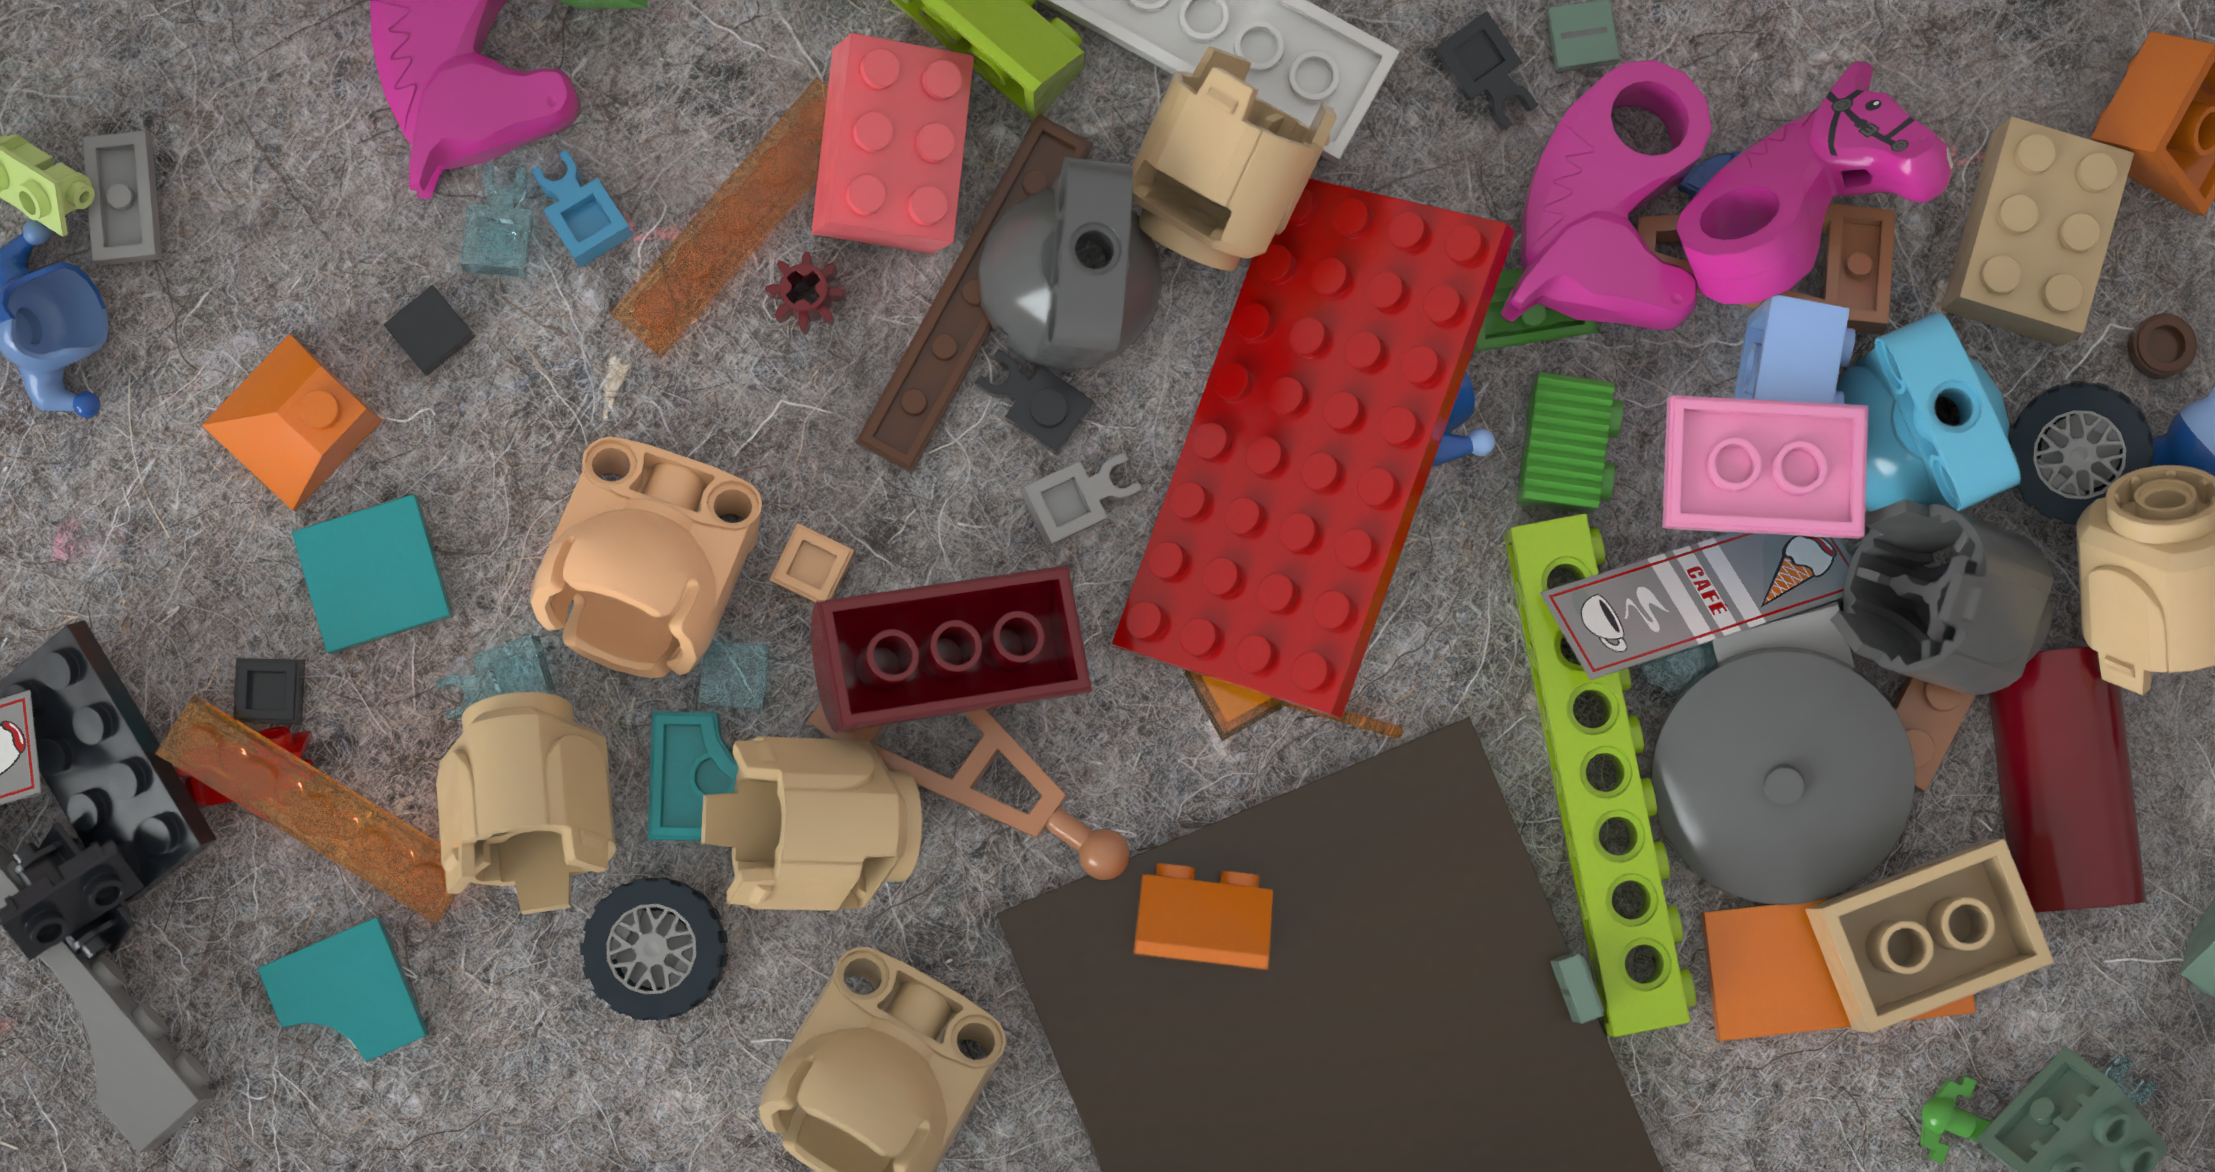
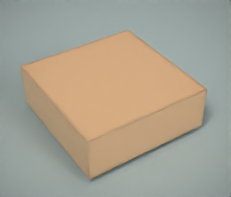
M797 523L771 575L770 581L814 603L834 599L856 552Z

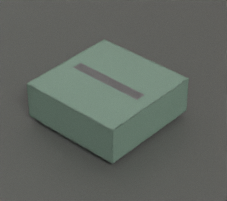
M1593 0L1547 8L1545 15L1555 73L1615 65L1618 63L1620 55L1610 0Z
M1569 953L1550 960L1572 1022L1582 1024L1602 1017V1012L1605 1011L1584 956L1578 953Z

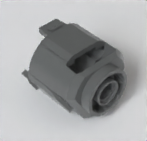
M1904 499L1866 513V526L1872 528V530L1862 540L1850 563L1844 585V612L1838 611L1831 618L1832 623L1854 653L1876 661L1880 667L1969 695L1988 694L2001 690L2022 677L2026 663L2037 654L2044 644L2052 620V603L2049 593L2054 581V575L2040 549L2022 535L1944 505L1934 503L1925 505ZM1954 546L1958 554H1961L1952 557L1949 563L1934 568L1924 566L1934 562V552Z

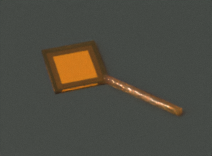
M1183 670L1221 741L1283 707H1289L1393 738H1400L1403 735V729L1398 725L1349 711H1344L1342 719H1338Z

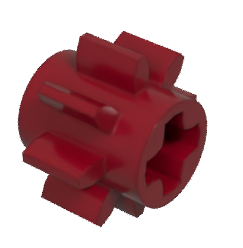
M809 251L804 252L802 264L789 267L787 263L781 260L778 261L777 265L782 274L780 285L771 284L765 286V291L769 297L783 299L784 304L777 308L774 314L776 320L782 323L791 316L798 319L800 329L805 335H808L811 322L821 318L831 326L835 324L830 311L832 301L841 302L847 298L844 289L829 287L828 285L838 272L836 265L832 262L819 270L814 266ZM801 282L809 288L817 284L815 290L819 298L812 304L805 299H800L796 302L798 298L794 287Z

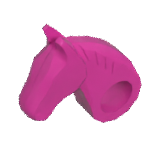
M370 0L371 36L375 62L388 104L404 136L411 145L409 187L410 190L417 191V198H432L443 170L486 163L525 144L560 132L574 123L580 111L578 94L569 76L561 69L539 68L524 72L508 68L480 54L484 40L507 0Z
M1657 60L1624 62L1606 73L1567 110L1550 136L1534 168L1527 189L1521 218L1522 275L1509 294L1500 314L1507 322L1512 323L1536 304L1551 308L1576 320L1621 323L1654 330H1674L1692 314L1697 305V282L1694 275L1678 265L1664 262L1648 248L1639 232L1628 220V217L1642 206L1663 195L1683 181L1700 159L1712 130L1707 100L1686 73ZM1635 106L1647 109L1659 117L1669 132L1671 140L1670 152L1651 156L1638 153L1625 145L1614 131L1611 119L1612 110L1618 107Z

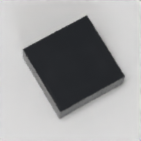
M433 285L383 324L426 376L476 337Z
M236 658L233 722L302 725L305 661L296 659Z

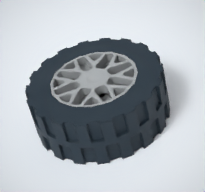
M2072 381L2068 384H2058L2048 388L2047 391L2032 399L2018 416L2008 439L2020 472V483L2017 485V488L2022 494V499L2029 506L2032 505L2041 511L2040 514L2049 519L2053 517L2064 521V524L2076 525L2082 512L2091 503L2106 497L2107 490L2114 481L2129 472L2152 467L2154 458L2153 436L2141 409L2123 392H2118L2110 388L2109 385L2099 382Z
M642 878L627 884H621L611 890L612 893L606 898H601L594 907L595 912L591 919H587L583 931L586 932L584 943H580V955L584 956L585 967L582 969L585 978L590 979L595 988L592 991L600 1000H605L611 1005L610 1009L619 1014L631 1016L632 1019L642 1021L664 1020L685 1014L689 1010L698 1007L707 999L706 997L709 993L716 989L721 980L722 969L726 967L727 963L726 942H728L726 930H723L720 921L722 918L718 910L712 907L704 894L678 880Z

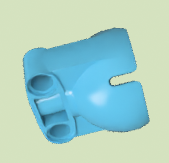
M1932 313L1876 338L1875 348L1845 370L1837 382L1836 390L1844 392V404L1868 406L1866 510L1871 512L1907 499L1925 505L1933 503L1944 505L1962 512L2020 483L2018 464L2008 443L2011 427L2002 393L1981 364L1967 356L1951 323L1942 313ZM1936 397H1947L1957 405L1960 419L1956 427L1947 426L1937 418L1934 411Z

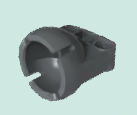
M1065 157L1061 174L1051 188H1044L1019 201L1018 204L1005 213L987 236L977 270L981 307L994 330L996 331L1002 327L1008 334V340L1005 343L1025 360L1059 371L1097 368L1121 355L1129 345L1137 341L1153 321L1163 286L1159 252L1152 238L1138 226L1139 217L1131 211L1133 193L1132 164ZM1089 240L1099 245L1105 254L1104 267L1101 269H1091L1080 263L1075 252L1076 243Z

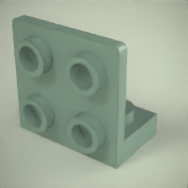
M2067 1046L2062 1048L1977 1138L1988 1153L2012 1172H2153L2158 1161L2168 1151L2166 1143L2119 1085Z

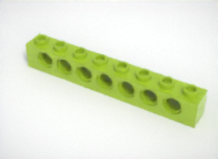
M1586 513L1511 527L1503 534L1593 982L1605 1011L1602 1012L1603 1016L1601 1017L1604 1034L1618 1037L1691 1023L1688 1007L1696 1006L1694 983L1689 969L1679 968L1675 949L1676 943L1683 942L1682 924L1676 905H1666L1661 881L1670 878L1668 856L1663 842L1653 841L1649 822L1650 816L1657 815L1655 793L1651 780L1649 778H1640L1636 759L1637 753L1644 752L1643 734L1637 715H1627L1623 691L1631 689L1629 668L1590 680L1582 665H1576L1567 661L1560 649V642L1564 634L1540 592L1549 590L1547 584L1548 576L1554 569L1568 570L1576 577L1577 581L1599 574L1597 566L1605 564V550L1598 527L1589 528ZM1581 693L1593 694L1603 705L1604 717L1596 728H1588L1581 725L1574 716V701ZM1596 755L1604 756L1611 760L1617 771L1615 784L1606 792L1595 789L1587 780V765ZM1610 818L1623 822L1630 835L1627 848L1619 855L1608 853L1602 847L1599 840L1600 828ZM1625 881L1636 885L1642 894L1640 911L1629 919L1621 917L1615 911L1612 904V895L1615 888ZM1638 945L1646 946L1655 958L1654 972L1643 982L1634 981L1628 975L1625 968L1627 954Z

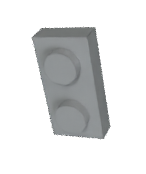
M135 131L82 137L85 176L90 179L95 191L94 200L88 206L92 261L99 266L162 259L152 136L147 131Z

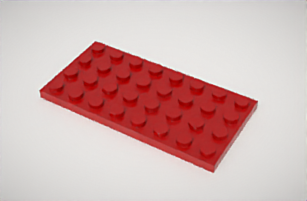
M1309 178L1283 232L1279 235L1274 234L1264 254L1252 257L1114 635L1112 645L1124 651L1342 719L1515 235V231L1507 223Z

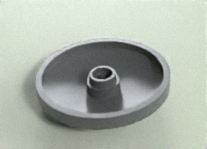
M1771 647L1747 651L1729 657L1700 674L1682 691L1668 710L1660 726L1652 756L1651 777L1657 804V815L1669 842L1679 856L1692 870L1717 888L1734 896L1765 904L1788 905L1818 901L1840 893L1864 879L1882 863L1898 842L1909 818L1914 798L1915 766L1911 744L1900 717L1886 695L1875 683L1849 664L1830 655L1802 648Z

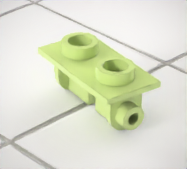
M18 134L0 136V198L21 210L28 218L37 220L62 237L67 235L65 215L76 209L87 208L94 200L95 191L90 179L61 162L54 165L53 157L30 144L24 137Z

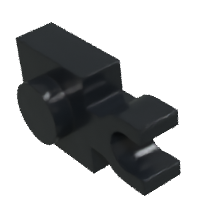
M1488 11L1481 13L1432 49L1467 101L1474 99L1484 91L1489 99V113L1500 130H1506L1513 125L1503 111L1504 101L1509 96L1518 98L1526 112L1532 111L1539 106L1525 87L1516 85L1509 77L1508 73L1523 62Z
M998 349L993 357L996 362L1009 370L1008 380L1001 385H993L980 375L975 381L976 387L993 398H1008L1014 404L1005 415L1006 421L1058 455L1092 407L1093 400L1042 365L1032 379L1029 380L1020 373L1016 361Z

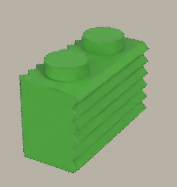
M1543 372L1536 374L1531 384L1516 504L1592 514L1599 508L1600 500H1610L1615 477V463L1605 462L1608 437H1618L1623 415V401L1613 399L1614 382Z

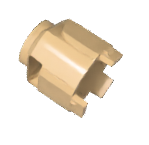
M1208 46L1193 74L1177 71L1172 77L1132 163V200L1143 207L1138 226L1148 236L1174 252L1198 263L1220 270L1234 271L1241 258L1249 259L1264 254L1274 234L1279 235L1285 229L1323 151V147L1328 146L1330 143L1329 134L1337 116L1333 107L1321 103L1310 127L1286 112L1256 97L1258 89L1244 82L1251 66L1250 61Z
M2177 465L2152 466L2129 472L2110 485L2106 497L2091 503L2082 512L2076 525L2081 630L2086 643L2093 650L2098 651L2102 680L2143 695L2151 689L2152 672H2186L2215 666V477L2196 468Z
M516 692L480 700L470 705L463 712V733L439 762L436 785L442 867L445 870L447 894H460L470 882L496 886L516 885L520 911L523 915L571 908L572 877L590 871L600 873L608 870V861L616 851L606 737L593 728L576 723L573 705L565 698L540 692Z
M771 736L755 737L752 741H735L732 753L739 768L734 792L703 795L701 843L732 847L735 879L726 892L728 904L747 905L751 909L777 910L862 908L875 896L884 882L906 881L912 874L918 859L922 836V808L916 782L907 771L888 770L880 754L869 741Z

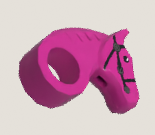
M1855 61L1841 75L1818 109L1784 124L1742 151L1717 171L1682 210L1676 230L1701 294L1723 304L1758 303L1790 290L1814 266L1819 251L1821 229L1826 210L1833 196L1840 195L1846 197L1872 193H1893L1909 201L1929 202L1941 195L1949 185L1953 163L1948 146L1932 130L1917 122L1891 95L1869 91L1874 69L1867 62Z

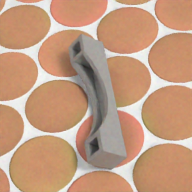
M1 845L0 909L7 905L4 898L9 895L13 896L26 887L14 873L18 865ZM65 939L38 955L53 970L74 1000L88 1033L96 1069L97 1105L138 1153L157 1149L216 1097L205 1085L210 1080L206 1069L190 1053L183 1051L179 1054L163 1036L168 1032V1027L164 1020L148 1004L142 1002L137 1005L122 988L127 982L126 977L111 959L101 954L89 961L83 952L75 954Z

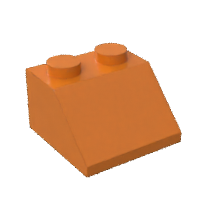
M2150 31L2139 53L2129 63L2126 76L2108 108L2101 113L2091 140L2133 152L2134 155L2128 173L2129 178L2191 213L2205 216L2215 198V44Z
M1157 863L1155 876L1142 874L1133 948L1134 954L1268 969L1273 889L1259 888L1260 875L1221 871L1220 883L1194 880L1195 867Z

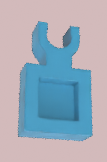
M566 149L559 153L567 168L565 176L560 180H548L539 166L532 169L531 172L543 192L549 198L557 200V202L543 211L576 264L581 268L634 235L598 177L581 187V174Z

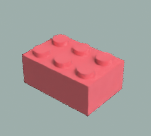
M850 33L832 49L811 234L934 254L954 243L974 55Z

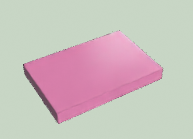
M1671 395L1667 398L1662 528L1854 539L1864 537L1868 406Z

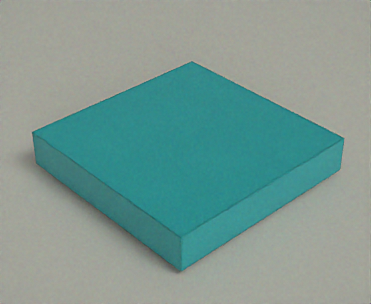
M415 494L292 531L327 653L335 654L454 617L418 496Z

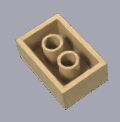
M2011 116L1990 135L1941 311L2061 347L2084 334L2134 153Z
M2005 839L1983 840L1805 909L1853 1031L1876 1032L2054 963Z

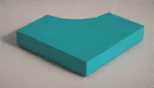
M652 711L648 840L701 841L703 795L734 792L739 766L722 738L718 713Z
M382 917L370 919L257 968L281 1028L303 1023L332 1027L354 1043L365 1062L430 1035Z

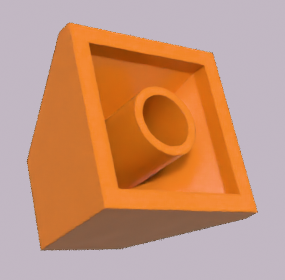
M289 333L202 426L291 510L296 512L383 419Z

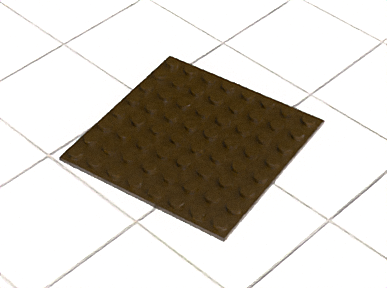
M1470 717L1130 858L1126 870L1114 879L1098 880L1088 875L996 913L1102 1172H1663L1598 1018L1582 1024L1572 1022L1550 960L1570 952ZM1157 863L1195 867L1194 880L1220 883L1221 871L1260 875L1259 888L1273 889L1268 969L1134 954L1133 948L1142 874L1155 876Z

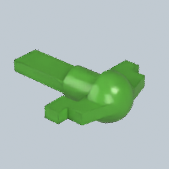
M1963 1074L1959 1083L1946 1079L1935 1095L1923 1105L1920 1144L1931 1149L1928 1156L1929 1159L1941 1164L1944 1163L1950 1146L1939 1140L1945 1130L1979 1142L1977 1138L1992 1123V1121L1954 1106L1958 1094L1969 1099L1971 1098L1977 1080Z

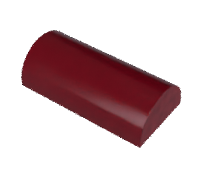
M1068 565L817 601L812 610L811 644L815 677L824 714L834 732L1081 695L1092 691Z
M2090 646L2038 651L2026 663L2022 677L2001 690L1989 693L2005 839L2034 912H2049L2147 902L2121 687L2102 680L2098 651L2093 650Z

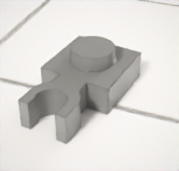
M1124 452L1105 461L1093 476L1088 477L1081 461H1077L1020 489V493L1046 547L1107 519L1108 517L1100 501L1110 500L1118 502L1142 490L1139 482L1131 484L1127 488H1118L1110 480L1111 469L1128 461Z

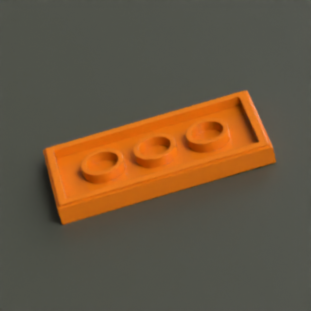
M1832 898L1802 904H1771L1700 912L1717 1041L1851 1027L1805 911L1808 907ZM1969 995L1904 1021L1976 1013L1974 995Z

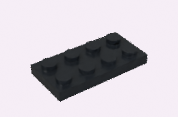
M85 620L66 625L0 681V699L27 690L31 691L39 771L85 848L90 847L91 843L95 840L101 845L112 838L126 858L125 861L143 883V889L125 899L127 904L140 899L217 840Z

